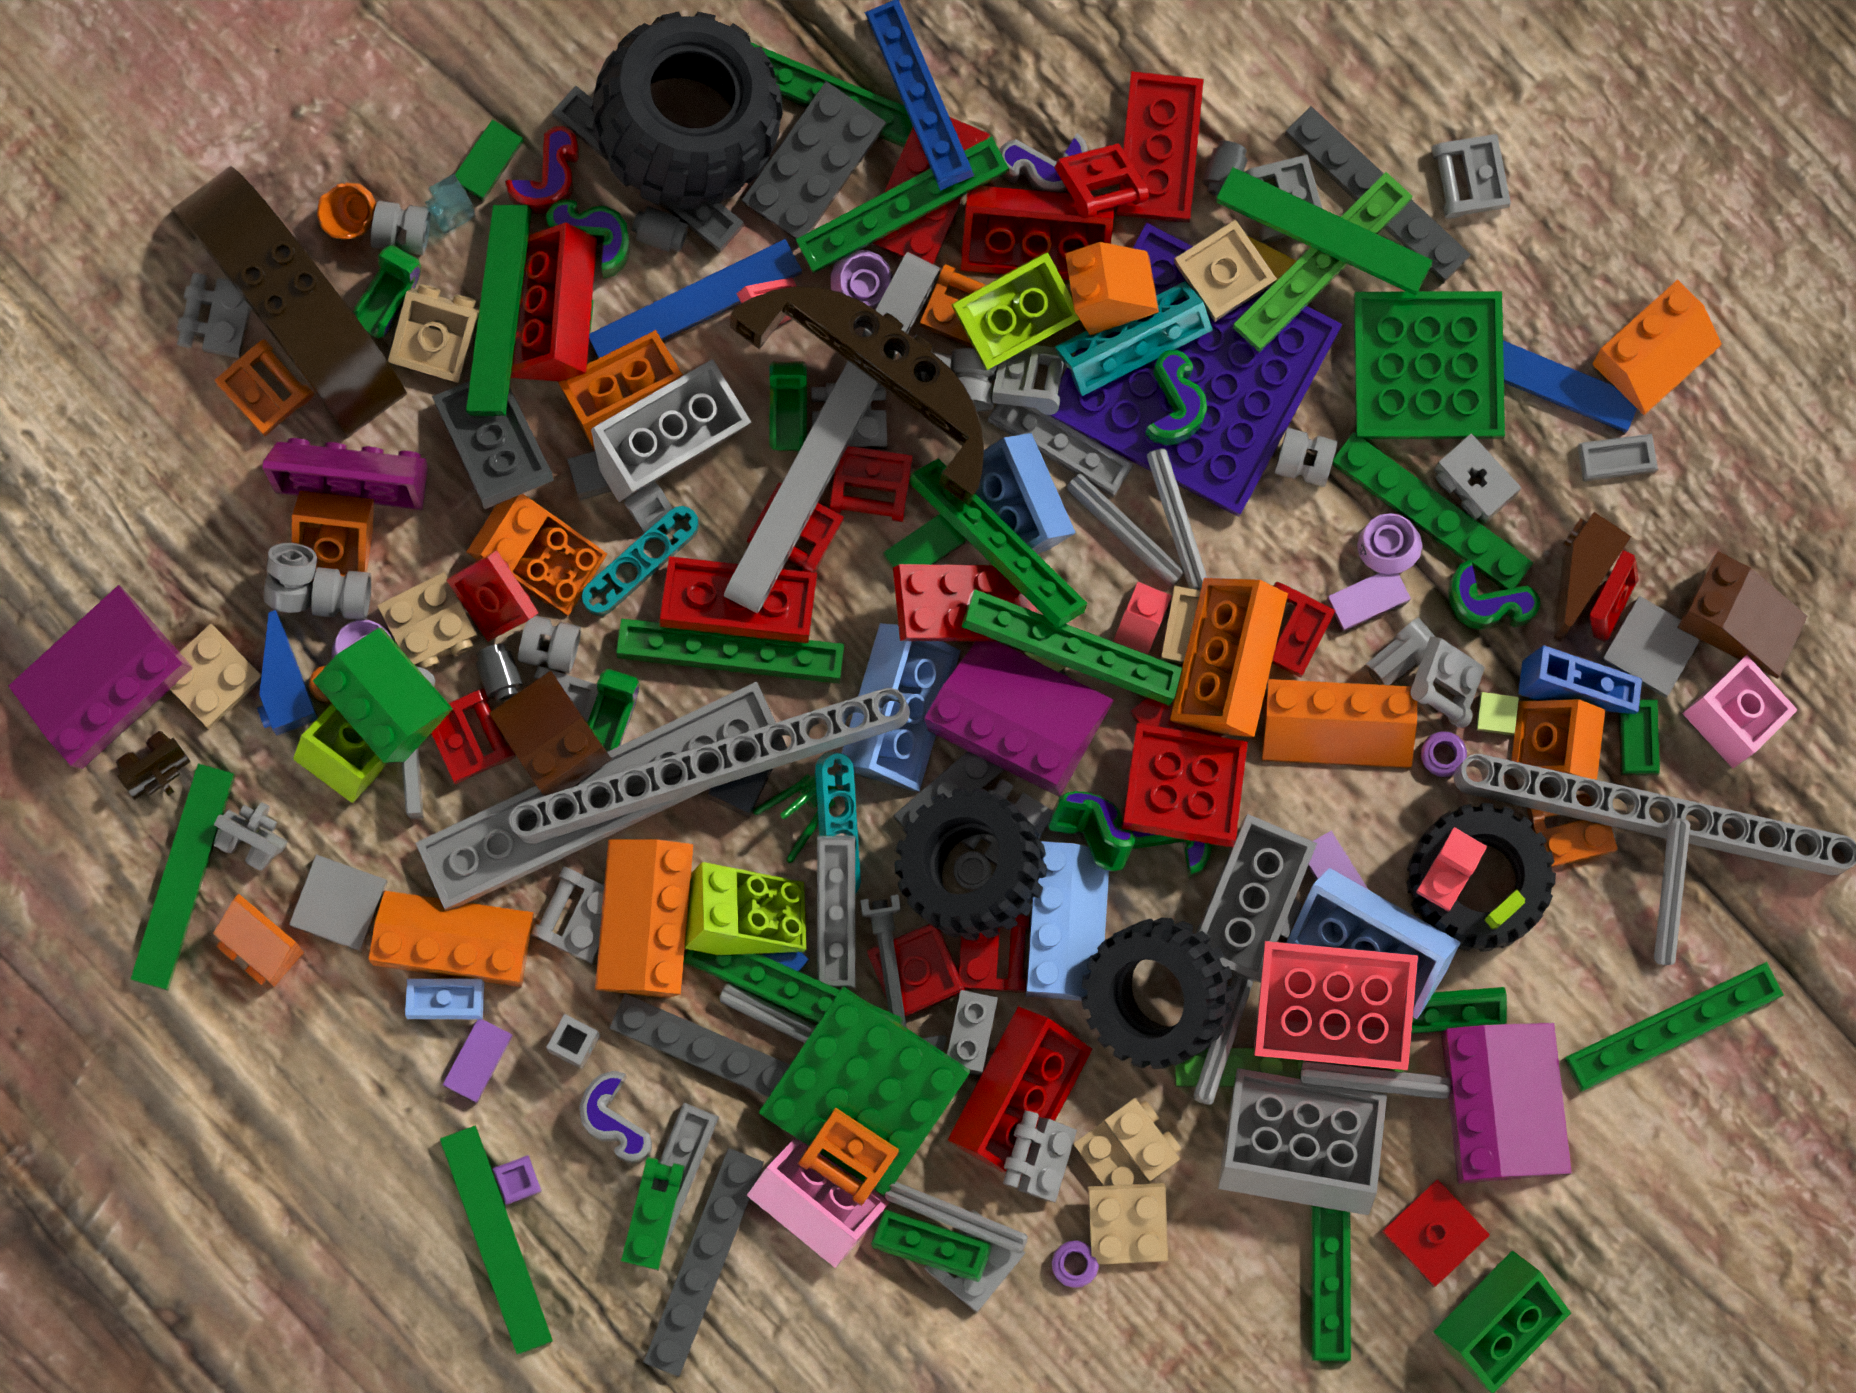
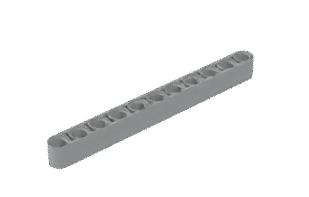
M907 252L880 300L876 311L881 315H884L886 312L893 315L904 325L901 330L908 334L929 296L941 268ZM865 328L861 337H868L872 333ZM887 350L884 353L888 358L894 360L898 351ZM849 361L844 367L725 590L724 597L755 613L760 611L880 387L877 382Z
M884 688L521 803L511 811L509 825L513 832L524 842L530 844L539 843L898 729L908 721L910 709L903 694L897 689ZM889 701L900 703L899 711L893 716H885L881 712L883 706ZM858 712L864 715V720L860 726L850 728L845 725L846 719L850 714ZM817 724L828 726L824 737L820 739L809 737L813 726ZM784 735L791 737V744L787 749L783 751L773 749L774 741L778 737ZM745 747L755 749L754 757L750 761H737V755L741 749ZM715 758L719 760L718 768L710 774L701 772L702 764L707 759ZM681 770L682 778L679 783L675 785L665 784L666 775L670 771ZM637 781L646 782V789L642 795L638 797L629 796V789L633 783ZM604 792L610 794L609 803L605 807H593L594 798L598 794ZM565 804H572L574 806L573 814L565 820L557 819V812L561 806ZM531 815L537 816L538 822L534 829L530 831L521 830L522 821L526 817Z
M1483 754L1468 756L1456 768L1454 773L1456 787L1461 792L1469 795L1666 839L1668 823L1671 818L1686 819L1687 815H1692L1698 819L1700 830L1694 831L1690 829L1688 844L1827 875L1842 874L1856 864V842L1848 836ZM1468 766L1476 767L1481 772V782H1474L1467 776L1466 768ZM1509 774L1514 776L1518 782V790L1508 789L1503 783V775ZM1540 783H1548L1553 787L1555 791L1554 798H1547L1541 794L1539 789ZM1577 791H1584L1590 796V807L1583 806L1577 801ZM1613 799H1620L1626 804L1627 815H1621L1614 810ZM1650 807H1656L1663 813V823H1657L1650 817ZM1723 823H1728L1735 828L1736 839H1730L1724 835L1722 831ZM1760 831H1764L1771 836L1772 847H1766L1760 842ZM1796 840H1802L1807 844L1809 848L1808 856H1804L1797 851L1795 847ZM1832 848H1838L1843 852L1845 856L1844 864H1840L1833 859Z

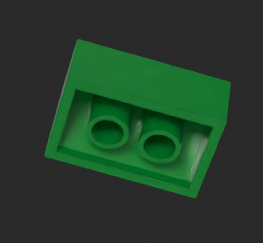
M377 628L336 654L313 680L316 686L383 763L405 762L453 709L383 628Z
M1512 1250L1433 1332L1448 1352L1490 1393H1495L1571 1312L1541 1271Z

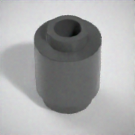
M1222 140L1219 142L1218 147L1213 148L1202 183L1208 187V193L1216 197L1218 196L1232 167L1244 172L1248 161L1245 157L1247 153L1245 147L1235 142Z
M648 206L645 212L638 211L632 226V231L637 233L636 241L666 252L671 250L680 252L689 230V224L683 223L682 218Z
M505 644L491 645L476 653L478 658L476 666L487 697L496 698L497 702H502L518 693L517 690L523 684L511 651L506 650Z

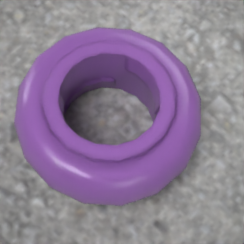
M1440 731L1430 735L1424 741L1421 748V759L1424 767L1431 774L1438 777L1454 775L1456 768L1467 758V749L1464 742L1451 732ZM1439 744L1450 746L1455 753L1454 760L1449 764L1437 762L1433 755L1434 747Z
M1078 1240L1068 1241L1060 1245L1052 1259V1270L1057 1280L1063 1285L1072 1288L1084 1287L1091 1283L1096 1277L1099 1268L1096 1258L1091 1255V1246ZM1070 1253H1080L1085 1257L1087 1266L1082 1274L1072 1275L1064 1268L1065 1258Z

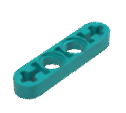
M678 506L665 514L586 585L582 593L583 604L586 610L595 616H604L613 611L669 560V556L673 557L696 536L699 529L696 513L689 507ZM676 517L682 520L689 517L688 524L690 530L685 532V530L679 529L672 535L676 543L671 545L668 537L660 532V530L665 528L669 534L676 526L674 520ZM657 539L663 542L665 545L663 555L659 558L648 557L644 553V546L648 541ZM623 564H631L636 567L638 574L634 581L623 583L616 577L617 569ZM610 577L614 586L622 592L616 595L615 590L612 589L605 596L606 605L602 606L600 603H596L593 606L590 604L593 601L591 593L595 590L598 593L604 592L609 587L608 582L604 580Z
M829 751L818 758L815 767L819 836H836L840 833H843L845 836H855L856 894L861 884L854 767L848 756ZM834 762L841 764V771H837L835 777L827 772L828 767H832ZM835 784L842 785L843 790H828V786H835ZM841 796L845 802V809L840 816L833 817L828 809L829 803L834 797Z

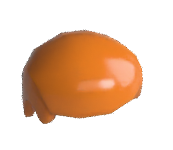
M346 182L344 184H337L320 197L317 217L321 228L331 237L339 239L357 238L365 234L372 227L376 202L372 193L359 183Z

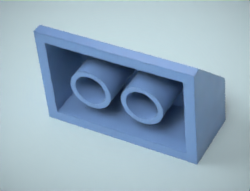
M1032 433L1004 437L984 450L982 475L976 495L1037 554L1042 553L1076 533Z

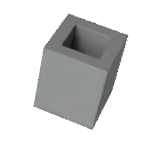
M564 1014L546 1048L549 1053L583 1070L600 1035L597 1030Z

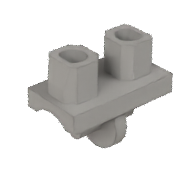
M263 802L259 804L256 810L243 805L239 815L228 810L224 815H218L214 826L219 828L214 846L232 854L236 851L241 840L250 844L252 847L245 862L258 870L265 869L274 856L283 852L288 841L272 833L276 828L277 822L267 817L270 806Z

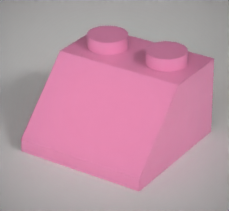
M1746 655L1710 686L1682 714L1732 768H1735L1753 755L1797 709Z

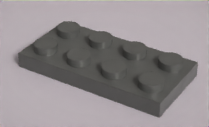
M826 81L744 196L742 203L794 239L809 233L814 229L886 127V122Z
M470 381L432 396L439 415L484 509L554 481L552 472L510 386L506 416H470L466 412Z

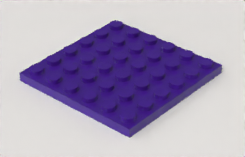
M1146 223L1133 248L1148 252L1156 295L1186 281L1173 262L1174 258L1193 246ZM1269 288L1216 322L1213 321L1207 312L1213 330L1175 349L1186 354L1192 362L1193 370L1191 377L1186 379L1199 385L1206 396L1207 411L1200 429L1187 440L1178 444L1163 445L1155 443L1145 435L1147 426L1174 413L1173 408L1153 375L1157 359L1084 396L1076 389L1071 372L1067 367L1061 378L1058 396L1060 397L1059 409L1055 414L1048 416L1151 471L1147 454L1164 448L1167 451L1178 486L1240 517L1339 333L1342 324L1306 306L1259 353L1233 329V325ZM1184 296L1170 305H1178L1188 299ZM1153 316L1138 319L1137 322H1145L1153 318ZM1113 332L1105 338H1113L1121 332ZM1088 348L1077 350L1073 357L1087 351Z

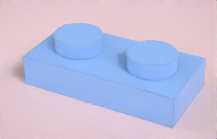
M407 979L405 1016L407 1019H483L485 983L483 979Z

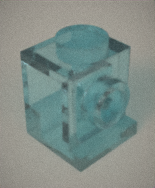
M455 174L429 187L431 199L425 203L430 208L431 214L443 234L476 217L473 204Z

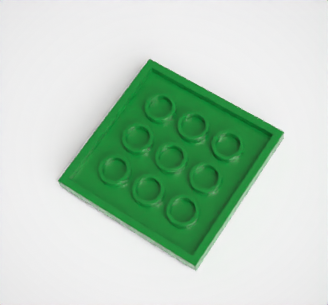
M1406 291L1354 292L1356 438L1465 439L1472 433L1476 439H1504L1502 291H1418L1416 296Z
M843 986L759 1110V1114L809 1146L836 1107L899 1149L898 1154L874 1188L885 1196L886 1192L891 1190L889 1185L895 1184L970 1074V1070ZM822 1148L820 1151L821 1155L862 1182L866 1179L864 1175Z

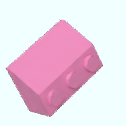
M795 1137L764 1170L747 1196L814 1250L821 1258L836 1268L890 1202L873 1189L864 1204L860 1206L852 1200V1195L810 1167L806 1170L797 1163L808 1148V1145ZM820 1153L818 1154L819 1156H821L822 1158H824L825 1160H827L828 1162H830L831 1164H833L834 1166H836L837 1168H839L840 1170H842L843 1172H845L846 1174H848L849 1176H851L852 1178H854L862 1184L861 1180H859L858 1178H856L855 1176H853L852 1174H850L849 1172H847L831 1160L827 1159Z

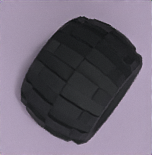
M697 11L695 16H681L679 12H674L657 17L652 25L643 23L641 26L639 25L628 33L618 43L617 50H613L605 59L597 78L591 108L594 115L593 130L600 152L604 155L605 159H610L611 171L625 187L633 185L640 190V196L643 199L659 205L661 200L676 203L677 209H695L702 202L710 201L714 205L734 196L745 183H751L766 166L780 133L779 128L783 115L780 86L776 84L773 65L762 47L755 48L751 44L749 33L734 23L728 26L716 21V15ZM670 78L698 81L717 91L729 103L732 109L724 119L710 127H682L672 123L658 111L651 96L650 85Z

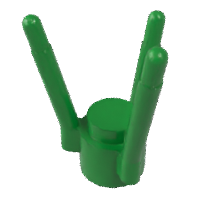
M815 773L812 776L806 774L796 784L765 801L753 810V814L759 815L799 792L800 797L780 814L782 819L789 817L805 803L815 809L817 807ZM835 784V786H830V785H829V786H828V790H829V789H838V787L836 786V784ZM833 799L830 801L828 809L836 804ZM818 810L786 858L788 863H792L818 826Z

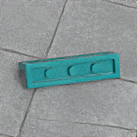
M1186 281L1156 295L1159 313L1150 315L1153 318L1145 322H1137L1138 320L1093 335H1089L1085 331L1055 346L1059 357L1071 372L1076 389L1082 396L1159 358L1163 352L1175 350L1213 330L1204 302ZM1184 296L1188 299L1178 305H1170ZM1113 332H1121L1113 338H1105ZM1081 348H1088L1087 351L1075 357L1070 355Z

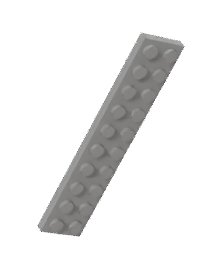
M756 681L608 751L612 760L573 787L776 723ZM783 736L778 737L774 741V750L783 751L788 748ZM752 747L741 749L737 755V761H750L754 757L755 749ZM715 758L707 759L702 764L701 772L705 774L714 772L718 768L719 760ZM670 771L666 775L665 784L675 785L679 783L682 778V771ZM637 781L633 783L629 789V796L638 797L642 795L646 789V782ZM534 786L416 842V846L444 910L448 911L467 904L703 791L539 843L530 844L524 842L513 832L509 825V816L511 811L519 804L544 796L538 787ZM606 792L598 794L594 798L593 807H605L609 803L610 794ZM572 804L561 806L557 812V819L565 820L573 814L574 806ZM531 815L526 817L522 821L521 830L530 831L534 829L538 822L537 816Z

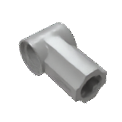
M1417 617L1393 638L1394 641L1367 662L1365 667L1378 685H1393L1415 665L1417 667L1420 666L1430 637L1435 636L1422 620Z

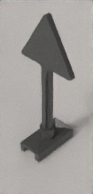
M898 894L891 895V907H888L887 899L873 901V910L869 909L868 899L860 900L863 918H871L873 934H877L888 1010L890 1013L903 1019L901 1025L906 1027L892 931H896L893 914L899 913L901 910ZM945 1035L922 1038L941 1051L947 1040Z

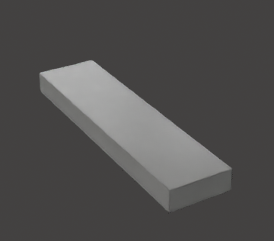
M997 404L988 418V422L1011 436L1032 433L1041 454L1072 473L1083 475L1092 485L1112 497L1116 495L1133 468L1134 464L1062 422L1041 413L1037 408Z
M817 836V980L832 987H855V836Z
M686 1103L682 1105L659 1161L660 1164L672 1166L673 1163L685 1166L664 1252L719 1120V1116ZM655 1178L652 1189L666 1192L668 1181Z

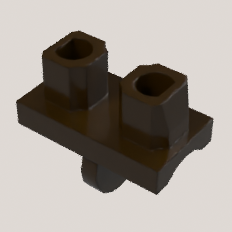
M158 731L149 737L146 742L151 750L150 754L139 760L134 752H127L116 760L120 771L117 777L134 800L146 792L150 796L160 788H163L168 796L174 793L169 782L181 775L178 770L191 762L174 737L170 739L162 731Z

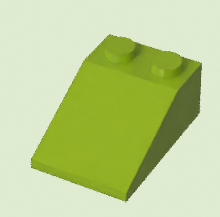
M1048 252L1026 262L951 304L985 370H989L1080 320L1074 311L1073 299Z
M333 704L301 735L293 757L294 761L351 803L367 789L387 765V763H383Z

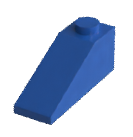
M274 610L268 613L259 693L263 705L257 707L264 728L271 726L276 736L312 723L318 719L281 619L277 611Z
M1543 645L1522 661L1518 694L1537 701L1579 699L1605 709V711L1636 714L1639 711L1642 678Z

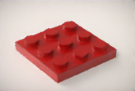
M1137 723L1133 739L1122 829L1234 848L1248 742Z

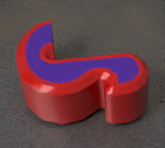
M555 126L544 133L542 182L533 180L505 181L509 199L514 205H528L532 209V213L542 214L547 213L551 205L557 201L570 199L573 192V177L566 161L576 163L579 159L578 143L572 130L565 126Z

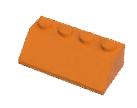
M1203 579L1170 721L1223 735L1255 736L1288 593L1257 579Z
M1268 679L1264 694L1262 761L1411 768L1418 702L1411 697L1412 686Z
M658 839L608 840L595 990L659 998H671L681 994L693 844Z
M384 890L374 924L369 961L373 966L461 979H483L484 982L522 987L534 912L467 903L458 908L445 911L440 898Z

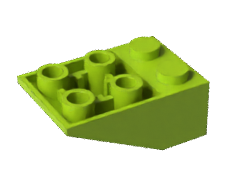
M706 862L700 863L691 872L685 949L715 955L806 951L804 882Z

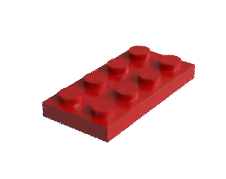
M1131 71L1123 150L1146 184L1149 197L1145 203L1134 205L1130 202L1117 206L1116 216L1183 223L1190 222L1204 79ZM1124 183L1119 184V190L1126 189Z
M950 117L964 151L990 137L989 133ZM914 127L909 134L885 192L931 169ZM964 195L873 242L872 245L902 258L909 252L934 265Z
M669 556L660 613V627L809 643L817 573L782 569L762 608L758 613H755L724 597L725 590L739 564Z
M899 564L893 567L900 641H997L961 627L969 597L974 589L1037 613V608L993 565Z

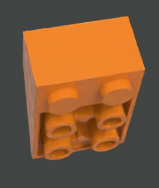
M524 494L497 504L466 551L476 560H480L497 550L502 559L508 564L523 590L566 616H569L580 599L584 588L592 580L608 554Z

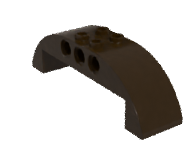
M232 166L228 167L171 209L194 240L197 238L317 392L328 413L348 438L407 395V391L384 355L338 292L267 202Z
M790 287L772 290L736 306L731 313L730 328L759 350L787 315L961 445L962 448L943 471L938 484L969 506L978 490L983 469L984 444L982 426L975 404L964 384L941 359L932 353L934 348L929 342L918 335H915L914 338L901 330L904 325L893 315L887 312L881 315L862 301L841 292L819 287ZM863 327L868 329L872 335L861 337L854 330ZM896 350L902 357L892 360L884 352ZM925 372L932 380L921 382L917 380L914 374Z

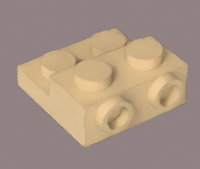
M419 284L418 290L412 288L406 291L388 362L459 383L462 380L470 347L474 344L480 308L474 307L476 300L472 298L454 295L453 300L439 296L440 289Z
M445 572L377 605L397 646L415 666L428 671L440 664L439 659L451 653L456 657L470 651L474 647L472 643L478 640L476 632L460 601L446 581L448 578Z
M1136 1098L1132 1099L1106 1118L1101 1124L1073 1143V1147L1102 1186L1149 1184L1179 1162L1180 1158L1176 1153L1181 1150L1178 1142L1169 1131L1162 1135L1154 1122L1159 1118L1146 1100L1140 1104Z

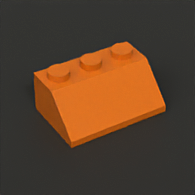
M1677 279L1600 349L1592 365L1645 416L1720 348L1722 343L1705 306Z
M655 330L588 363L585 374L560 381L558 384L593 451H595L591 432L593 427L677 380L683 374Z

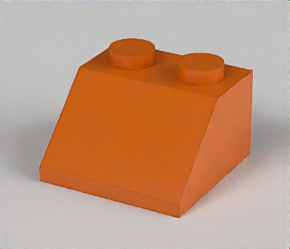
M1098 242L1065 254L1074 311L1089 335L1159 313L1150 257L1147 251Z
M300 491L292 513L291 543L305 545L316 553V569L317 567L338 569L341 576H345L348 571L367 572L373 534L374 499Z
M1579 699L1519 701L1511 761L1597 780L1605 709Z
M239 893L233 899L213 932L220 940L216 947L232 961L237 956L245 961L249 966L244 971L260 985L267 980L275 987L304 953L291 937Z

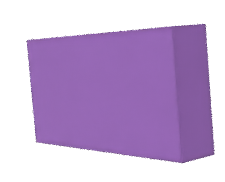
M477 1019L443 1086L478 1103L513 1035L483 1019Z

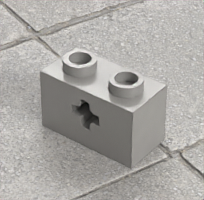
M1472 433L1442 458L1434 470L1438 474L1436 479L1442 488L1448 493L1453 491L1463 501L1461 507L1466 514L1474 520L1479 519L1483 524L1488 522L1513 500L1521 490L1520 485ZM1477 476L1482 480L1480 485L1475 484L1471 486L1468 483L1470 478L1475 479Z
M961 990L947 1055L968 1068L970 1075L981 1077L998 998Z

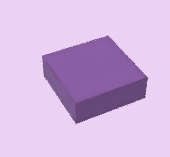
M529 1155L493 1168L506 1205L542 1192Z

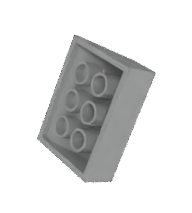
M1237 1068L1218 1189L1369 1215L1377 1194L1387 1095L1364 1090L1304 1084L1301 1082V1079Z

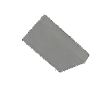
M1639 596L1601 661L1616 670L1642 678V685L1667 698L1700 639L1677 628L1681 619Z
M316 854L289 925L290 927L361 952L388 881Z

